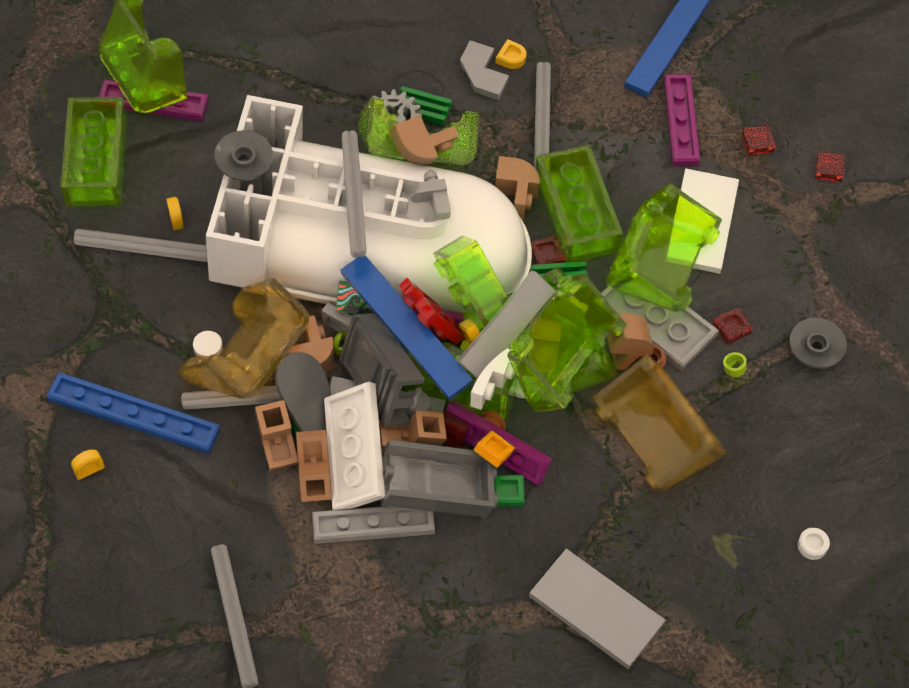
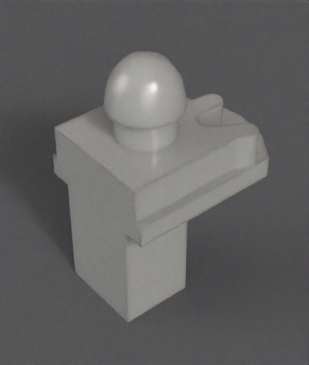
M428 170L424 174V182H417L418 186H415V190L411 192V201L414 203L431 201L435 220L449 219L451 208L445 179H438L435 171Z

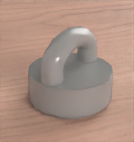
M418 387L404 394L411 395L414 399V404L411 407L403 408L409 418L416 410H430V399L423 392L422 388Z

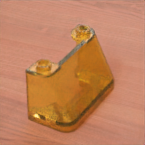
M275 278L242 287L232 302L233 314L242 325L219 355H210L207 360L200 356L189 358L177 373L187 382L198 387L241 399L254 397L309 323V315L305 307Z
M648 354L592 397L598 405L595 408L598 415L604 422L610 419L618 427L646 465L648 474L645 475V478L655 490L660 488L665 491L727 454L724 446L672 378Z

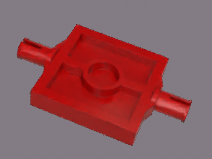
M406 278L399 285L401 292L405 295L403 300L414 311L418 309L417 318L427 328L433 326L432 330L440 339L444 341L448 338L457 345L464 338L459 328L460 325L455 322L454 318L448 316L437 302L410 279Z

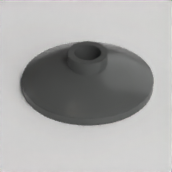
M240 130L229 133L218 142L215 148V162L218 169L227 177L235 180L247 181L256 179L268 171L273 161V150L270 143L265 137L253 131Z
M808 318L794 326L789 337V346L795 358L802 364L811 368L825 369L838 364L846 353L847 341L843 331L833 322L823 318ZM812 346H818L820 350L815 349Z

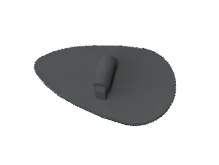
M295 352L285 356L276 368L275 383L281 399L285 401L288 413L300 432L326 430L324 398L331 396V391L323 367L313 356L307 353Z

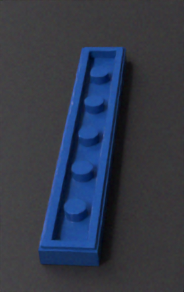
M711 0L678 1L625 81V88L646 98L649 97Z
M366 256L362 258L357 257L340 270L341 275L449 401L473 384V379L430 329L417 318V314Z
M58 372L46 395L47 400L207 454H210L221 430L219 424Z

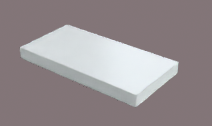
M685 169L665 263L718 274L721 273L739 179Z
M366 382L324 398L332 510L352 509L385 497L376 384Z

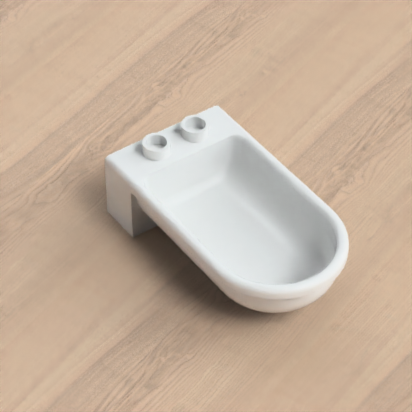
M247 95L237 131H253L265 137L272 147L273 161L265 174L253 180L241 181L229 178L226 175L223 176L206 234L209 281L323 304L329 302L336 306L339 282H347L341 275L340 270L356 259L350 255L343 150L302 141L303 106ZM359 152L367 248L366 257L402 298L405 295L401 292L399 285L408 278L437 302L442 310L494 316L527 277L531 266L532 250L530 237L511 201L491 183L470 174ZM428 170L435 171L438 179H445L451 208L449 219L435 220L431 201L418 203L411 201V192L415 190V186H418L417 182H424V174ZM366 304V312L374 313Z

